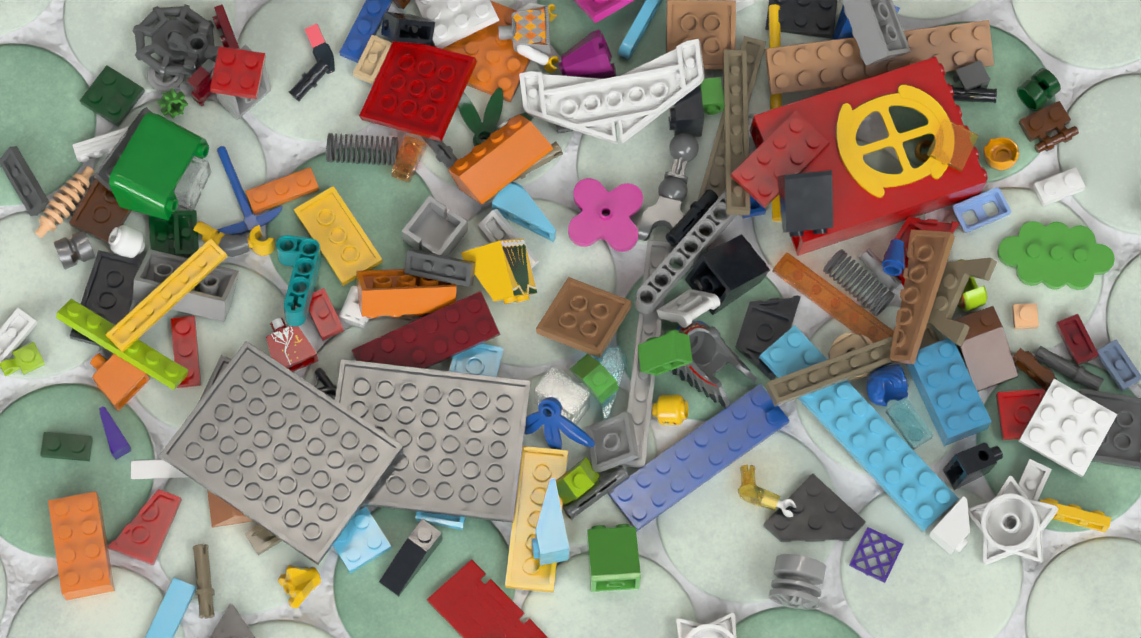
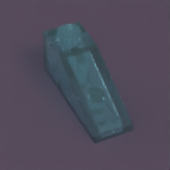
M620 347L605 349L600 358L592 355L616 379L620 389L624 368H628L626 354L621 353ZM619 389L602 404L600 403L602 421L611 417Z

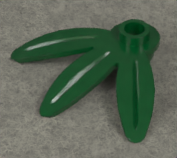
M497 88L489 99L483 122H481L476 108L465 93H463L460 99L458 109L468 128L475 134L473 137L474 146L481 144V139H488L493 132L501 129L510 120L508 119L496 127L503 107L502 88ZM526 112L520 114L521 116L525 117L530 121H532V119L534 118L532 116H529Z

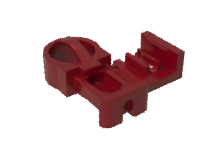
M201 66L187 80L195 90V92H191L192 98L200 106H204V102L213 94L210 91L212 81L211 74L214 68L209 73Z

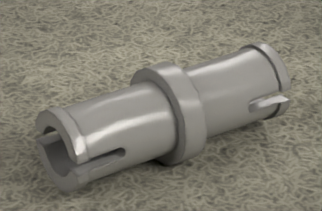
M870 248L859 257L873 272L872 275L875 278L878 277L889 291L891 290L892 292L901 284L902 281L896 276L888 275L883 271L882 261Z

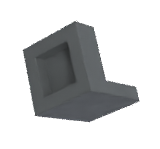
M981 60L957 69L953 76L954 82L960 81L966 91L974 87L987 89L991 80Z

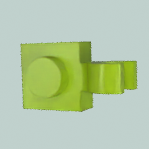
M34 342L12 352L15 357L14 359H8L0 363L5 377L20 369L23 375L45 365Z

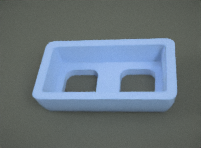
M998 187L953 205V212L965 233L1011 214V209ZM994 202L999 213L989 217L985 213L983 205ZM972 210L978 222L967 225L962 214Z

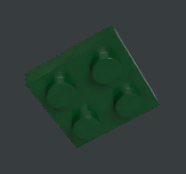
M106 65L82 96L80 103L119 127L145 90L142 86Z

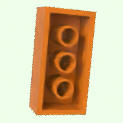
M97 492L48 500L61 593L64 598L71 600L115 591L101 499Z

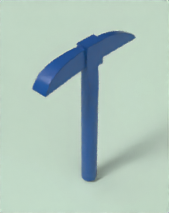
M220 146L217 152L244 215V221L217 229L218 233H230L231 235L250 233L255 226L260 225L262 227L272 221L281 212L283 206L259 216L253 215L226 147Z

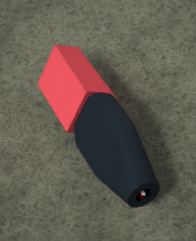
M318 24L304 29L312 45L316 61L318 62L321 59L330 67V70L326 72L327 74L334 72V55L329 44L326 43Z

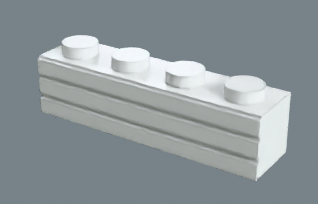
M128 127L73 144L78 162H87L89 159L100 158L104 154L110 153Z

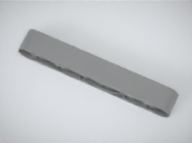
M725 192L638 289L635 307L639 312L644 314L651 313L737 216L726 215ZM721 214L725 218L717 219L714 215ZM706 230L710 235L704 236L700 231ZM693 247L696 251L688 252L685 248ZM677 263L681 268L674 269L670 265ZM663 280L666 282V285L659 286L655 281ZM649 297L652 301L645 303L640 298Z

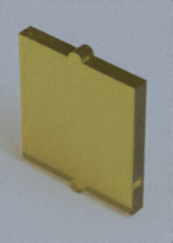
M943 119L927 155L942 162V165L947 164L962 171L979 135L965 129L963 125L958 126Z

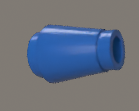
M899 239L890 241L882 262L883 271L888 275H900L905 268L904 242Z

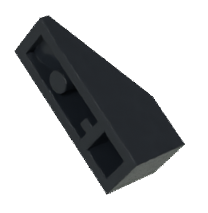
M422 519L406 539L379 583L399 597L442 542V532Z

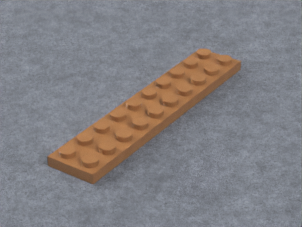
M989 20L906 30L904 34L911 52L872 65H865L860 56L858 43L854 37L765 49L770 95L849 85L933 57L937 58L938 63L943 64L945 72L956 71L981 60L984 67L994 66Z

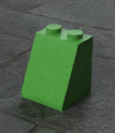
M618 524L616 528H606L604 525L593 526L592 529H587L591 592L639 589L641 572L636 526L630 527V524Z

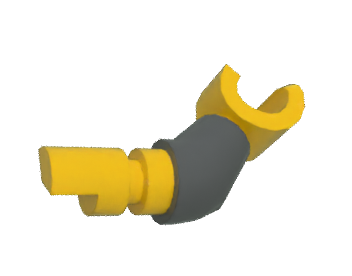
M199 221L193 229L203 235V242L206 243L211 238L228 257H235L250 252L249 248H252L253 252L257 255L266 256L271 254L276 247L275 238L269 237L265 241H258L262 237L260 225L255 226L251 230L250 237H247L246 234L231 235L230 233H218L217 229L202 221Z

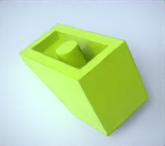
M584 457L556 480L558 495L565 504L579 498L600 477L599 473L593 471L592 464L587 457Z

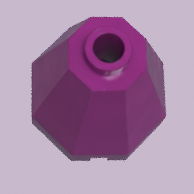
M600 29L589 33L561 56L562 62L559 63V68L563 76L599 79L616 76L614 63L610 64L612 58L610 49Z

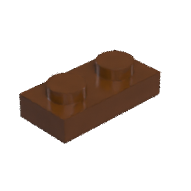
M1020 348L1014 354L1013 361L1015 366L1045 391H1047L1053 379L1057 380L1053 371L1046 366L1040 365L1036 361L1035 356L1029 351H1024Z

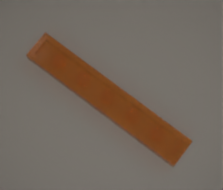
M788 252L785 253L773 268V273L855 334L860 336L862 334L873 343L893 336L894 331Z

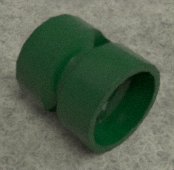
M1040 68L1031 76V80H1026L1017 88V94L1026 107L1037 111L1047 102V99H1051L1061 90V86L1057 78L1049 70Z

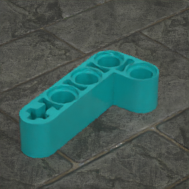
M284 235L276 241L278 261L282 265L293 267L284 300V313L286 322L290 326L297 327L304 324L307 319L321 265L320 244L315 239Z

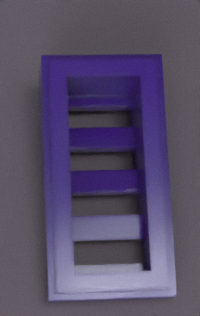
M102 406L99 408L100 417L111 454L117 460L129 453L131 447L107 409Z

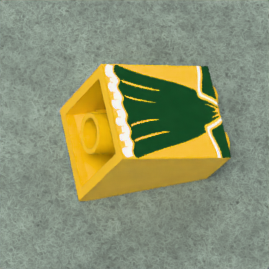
M524 239L500 240L461 252L464 260L475 262L474 274L493 301H504V304L520 303L530 300L529 295L537 293Z

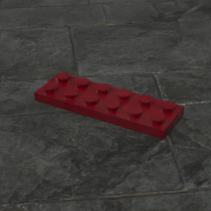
M479 291L354 348L352 352L356 361L427 369L501 334L482 292Z

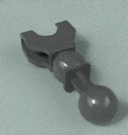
M680 133L672 138L669 145L670 154L674 158L671 172H665L664 180L658 187L659 198L657 203L647 208L642 214L638 231L639 240L647 241L652 230L658 226H665L671 231L684 216L681 212V203L685 200L688 191L686 186L688 177L684 176L687 162L693 160L699 151L698 141L693 135Z

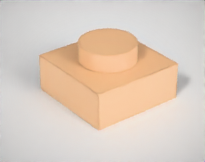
M1037 303L1013 304L1014 329H1037L1039 326Z

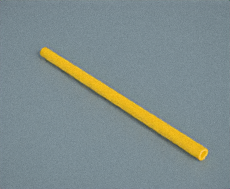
M776 4L769 6V48L781 47L780 23L778 22L780 6ZM781 93L770 95V110L781 107ZM779 195L772 201V221H782Z

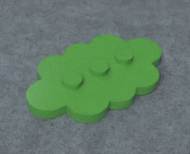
M1036 221L1027 222L1020 228L1018 236H1010L1003 239L997 250L998 258L1004 265L1016 268L1017 277L1022 283L1029 286L1043 283L1053 290L1060 289L1065 285L1071 289L1083 290L1092 283L1094 275H1103L1109 272L1115 261L1112 250L1106 245L1096 244L1095 235L1088 227L1079 225L1069 229L1061 222H1052L1047 226Z

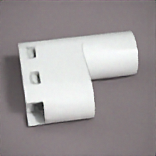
M351 286L338 318L345 323L364 329L369 318L366 316L362 317L359 308L357 286Z

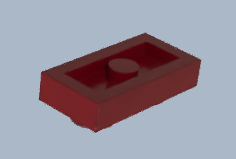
M1078 314L1056 323L1055 326L1076 365H1081L1099 356Z

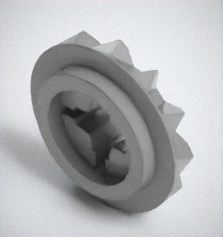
M163 58L158 59V61L162 63ZM171 61L169 63V65H181L180 63H173ZM152 67L149 68L147 74L152 88L159 90L161 93L170 91L171 88H180V84L184 81V74H171L172 78H167L164 83L163 77Z

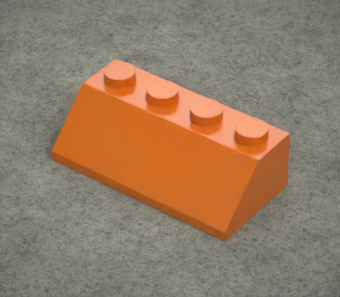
M519 114L511 118L501 129L493 132L484 142L476 145L466 156L458 159L448 171L459 190L482 205L553 150V147L530 120Z
M405 269L356 271L358 301L362 317L377 318L386 315L400 317L408 314L423 316L456 302V284L405 274Z

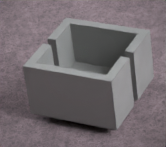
M429 195L403 228L402 238L405 243L416 250L421 251L423 249V252L449 256L467 233L468 222L451 209L448 212L447 221V207Z

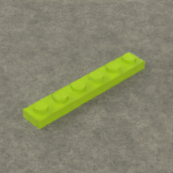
M70 299L57 312L56 318L172 390H175L188 375V369L140 340H136L122 353L105 335L115 325L73 299Z

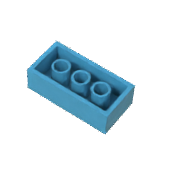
M947 338L919 349L914 365L906 364L943 446L987 430L992 421L955 343Z

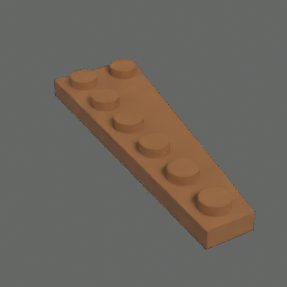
M911 230L907 250L908 266L904 268L903 274L905 284L904 289H901L900 298L902 299L901 308L897 311L896 327L894 328L889 358L894 363L913 365L915 363L955 239L951 232Z

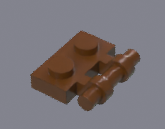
M1060 101L1019 121V125L1029 142L1037 138L1039 139L1040 143L1034 145L1037 153L1044 150H1052L1055 145L1061 142L1066 143L1072 140L1073 136L1079 134L1076 126L1069 129L1064 126L1069 124L1071 119ZM1054 130L1058 133L1052 137L1047 136L1048 133Z

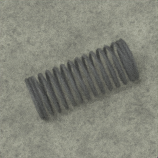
M328 133L326 160L327 162H333L335 159L336 163L339 160L341 163L344 161L349 163L351 161L353 164L356 159L357 164L361 160L362 164L366 161L368 165L370 162L373 165L376 162L380 165L382 160L383 166L386 164V161L388 166H396L398 137H392L389 161V137L386 140L385 159L383 156L384 137H381V152L378 159L379 136H376V150L373 161L374 136L372 135L368 161V135H366L363 160V135L360 138L358 159V135L355 136V151L352 158L353 135L351 134L347 160L348 135L345 134L342 160V134H340L337 159V133H335V136L333 133Z
M843 249L839 250L825 265L823 272L829 274L830 278L833 277V281L837 280V284H841V288L845 287V291H849L850 295L853 294V298L857 297V301H861V305L865 304V308H869V312L873 311L872 314L878 316L892 301L895 293L891 292V290L888 291L878 304L871 309L873 304L887 290V287H885L873 302L867 306L869 301L883 287V284H880L870 297L863 302L866 296L878 285L879 280L860 298L861 294L873 283L875 277H872L867 282L871 277V273H869L860 282L866 275L867 270L861 273L863 270L862 266L855 272L859 267V263L854 265L855 260L849 263L852 258L851 256L843 262L848 253H845ZM840 265V267L837 269L836 273H834L833 275H831L832 272ZM846 266L840 276L835 279L836 275ZM853 266V268L848 272L845 278L841 282H839L841 277L844 274H846L847 271ZM853 274L848 283L843 285L844 282ZM859 275L853 285L847 289L848 285ZM860 282L857 288L853 292H851L853 287ZM867 282L860 293L855 296L856 292Z

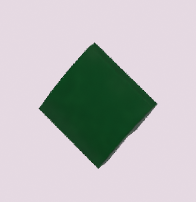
M196 210L175 211L169 220L149 215L151 250L189 258L199 249L198 232L193 230L197 224Z

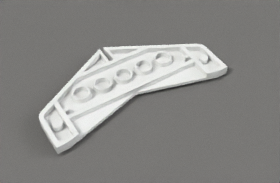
M699 39L686 41L676 46L675 50L621 76L606 79L547 75L542 72L533 71L519 73L523 108L529 116L618 144L616 124H619L621 142L624 143L700 85L705 76Z

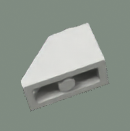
M964 496L929 535L931 539L950 555L955 550L960 553L969 543L966 540L970 533L968 503Z

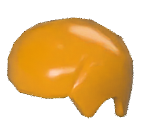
M991 138L983 148L986 163L992 169L999 171L1011 168L1019 158L1018 146L1010 138Z

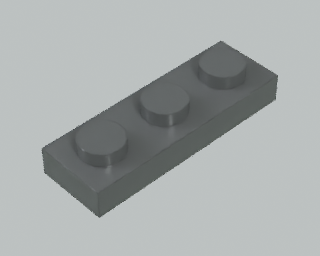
M9 147L0 158V165L30 216H38L49 203V200L18 147Z
M414 249L407 250L405 274L467 287L473 285L475 262Z

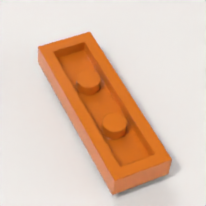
M311 167L245 192L253 213L257 214L319 191V186Z

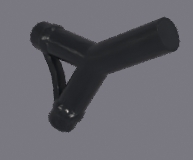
M322 368L316 369L314 387L317 386L318 380H320L324 387L317 389L326 395H336L337 386L332 383Z

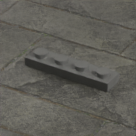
M147 107L141 110L93 175L109 191H112L109 185L110 174L144 115L151 112Z

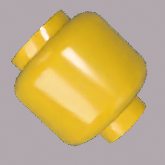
M662 394L659 396L657 403H653V417H657L661 425H681L684 419L687 420L688 402L681 395Z

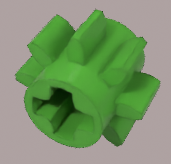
M173 88L170 91L162 92L161 100L157 101L159 106L162 107V114L165 116L169 113L172 119L177 115H183L184 107L188 106V103L184 100L185 95L183 92L176 93Z

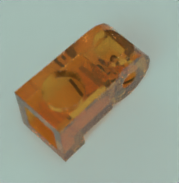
M405 135L391 174L392 177L408 183L411 182L420 159L427 149L424 141Z

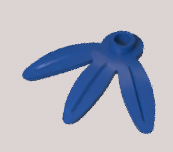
M549 397L543 399L539 403V411L526 417L525 434H532L544 425L545 439L551 449L562 450V439L559 429L571 440L587 447L595 446L594 440L586 432L561 415L562 405L556 398Z

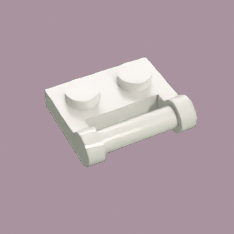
M689 289L659 308L657 313L660 319L678 322L681 327L686 328L692 324V320L709 309L714 310L719 307L720 300L715 294Z

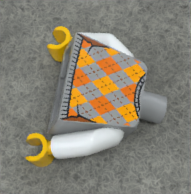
M530 2L517 10V12L512 13V25L499 26V40L512 39L514 51L540 65H544L545 70L552 73L558 69L552 63L556 64L559 62L557 56L548 57V55H551L550 22L557 17V14L551 12L556 7L554 4L545 6Z

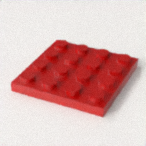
M393 41L359 117L367 122L442 142L477 64V60L472 56L425 44Z

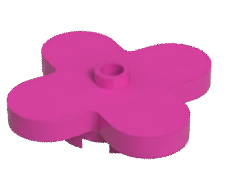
M587 178L579 181L574 188L573 198L575 204L582 212L569 223L568 235L570 240L577 246L587 247L601 239L605 240L612 249L619 252H626L634 248L638 241V229L630 217L639 212L642 207L643 194L641 190L634 184L625 183L608 192L595 179Z

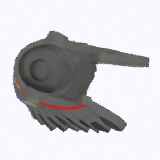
M692 321V324L686 328L679 326L675 329L679 333L689 335L693 362L673 369L672 374L679 375L681 381H687L698 392H704L706 397H710L714 403L719 402L725 409L730 405L721 382L714 377L727 363L732 364L754 383L758 379L739 359V356L725 344V341L720 337V332L715 327H710L702 321Z

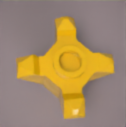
M289 565L286 573L281 574L278 578V582L283 586L285 592L291 595L288 599L289 606L298 608L310 592L321 584V578L315 567L301 568Z

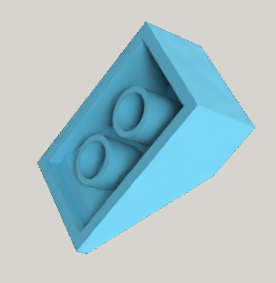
M555 478L549 481L536 527L535 538L532 539L534 559L539 558L540 566L569 560V544Z

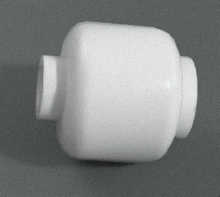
M128 225L114 228L109 235L108 243L112 252L123 257L134 258L137 254L140 255L145 248L142 232Z

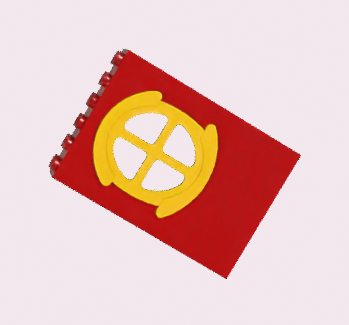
M936 57L754 115L749 131L756 149L795 111L830 141L829 145L801 173L832 170L833 228H827V233L813 234V230H806L803 236L791 237L797 256L905 221L908 217H917L960 203L981 193L987 183L986 180H988L987 172L979 164V153L977 148L971 144L970 130L962 122L961 108L953 100L954 92L952 86L947 84L944 77V66L942 63H938ZM891 106H905L915 109L927 118L928 124L899 133L895 128L888 108ZM879 112L887 129L888 138L864 146L857 145L856 133L860 124L871 113ZM926 134H932L935 138V147L931 156L920 167L912 168L903 148V142ZM886 147H893L903 171L901 174H886L876 171L864 162L863 155Z

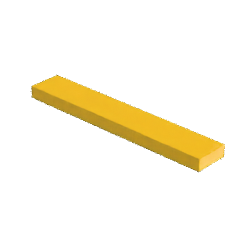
M210 238L105 334L106 337L122 353L126 351L228 257L227 254Z

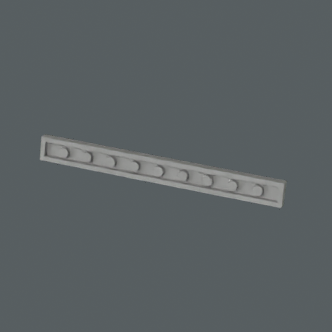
M648 240L643 283L670 254L671 244L669 242ZM663 280L655 281L659 286L666 285V282ZM649 297L641 298V301L645 303L652 301ZM664 299L651 313L644 314L639 312L627 412L632 414L639 458L621 464V466L645 467L655 375L641 372L638 345L647 342V339L650 337H660L662 319L659 318L657 310L664 306Z

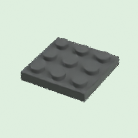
M1081 388L1080 394L1117 414L1091 462L1141 470V398Z

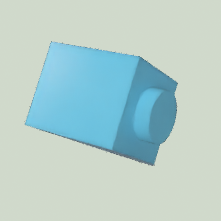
M511 182L497 193L492 202V210L498 209L504 218L552 242L555 241V228L520 184Z

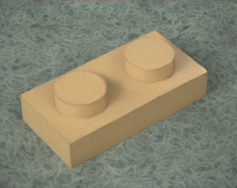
M371 35L353 72V77L374 84L392 42Z

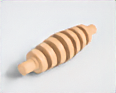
M87 166L82 173H75L72 176L75 181L69 179L66 182L68 187L62 186L59 189L62 194L56 192L53 195L56 201L50 200L48 205L51 209L45 208L43 212L47 217L41 216L39 218L40 226L35 231L38 237L43 238L47 231H54L57 228L54 223L61 225L64 221L60 216L63 218L70 216L66 209L71 212L75 211L76 206L74 203L79 204L81 201L78 195L83 197L86 193L82 187L88 189L91 185L89 178L95 172L92 168Z

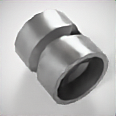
M85 230L72 234L71 239L65 237L53 242L65 270L76 266L79 260L86 262L96 258Z

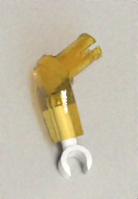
M748 465L740 467L741 486L738 488V494L741 499L750 504L774 511L776 507H779L786 517H793V513L786 510L788 506L796 508L793 500L785 499L781 501L780 495L758 487L755 481V466L750 465L749 470Z

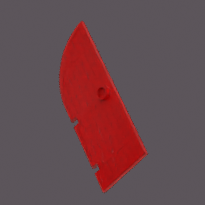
M470 560L427 598V602L462 638H548L531 619H528L524 624L519 620L525 613L492 579L486 584L481 581L486 573L473 560Z

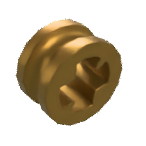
M929 140L920 141L914 151L915 157L921 162H926L931 155L927 153L921 154L922 148H929V154H932L935 144Z

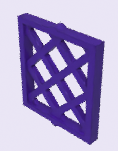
M867 527L849 566L885 583L904 544L888 537L886 534ZM873 533L881 539L873 542L870 534ZM866 536H868L870 543L862 545ZM886 541L896 544V547L888 549ZM883 543L885 550L877 553L875 545ZM871 546L874 554L866 556L863 548ZM860 550L863 558L856 559ZM897 550L892 560L890 552ZM887 554L889 562L881 564L879 556ZM875 557L878 565L870 567L868 559ZM864 561L867 569L857 566L856 563ZM887 565H890V567H889V569H888V571H887V573H886V575H885V572H884L883 567H884V566H887ZM880 568L882 576L873 574L872 570Z

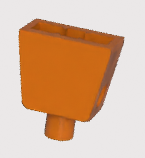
M99 353L90 362L97 370L92 376L94 382L117 411L150 380L148 374L115 354L107 360Z

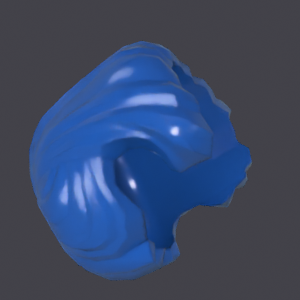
M900 365L884 366L873 370L869 374L866 382L867 394L872 403L887 406L890 400L900 402L908 397L907 389L909 385Z

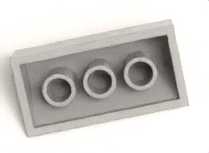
M842 0L845 15L850 21L853 37L858 43L860 56L865 65L878 64L911 52L892 0Z
M148 249L134 278L133 300L141 302L188 258ZM217 266L171 309L224 322L232 304L239 271Z

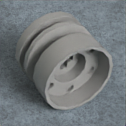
M793 554L778 555L776 557L774 574L782 579L772 580L771 587L773 589L769 592V599L790 608L817 609L820 601L817 597L821 596V589L814 585L823 584L826 565L816 559Z

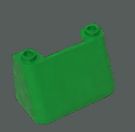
M146 113L110 174L109 185L119 207L169 220L172 213L178 207V200L174 190L191 160L201 161L208 155L209 145L206 139L159 114Z

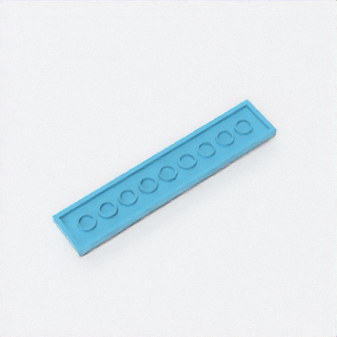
M795 325L759 357L778 378L827 360ZM847 380L798 398L922 531H925L959 499Z

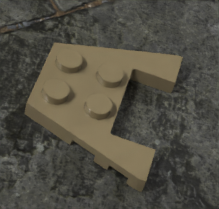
M993 258L953 261L946 264L928 322L958 346L962 347L970 327L951 319L969 277L972 276L986 281L990 280L997 261Z

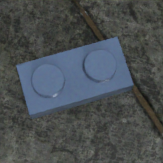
M1117 339L1097 350L1099 354L1098 359L1121 392L1141 381V374Z

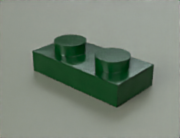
M44 432L40 455L43 458L90 461L93 438L88 435Z

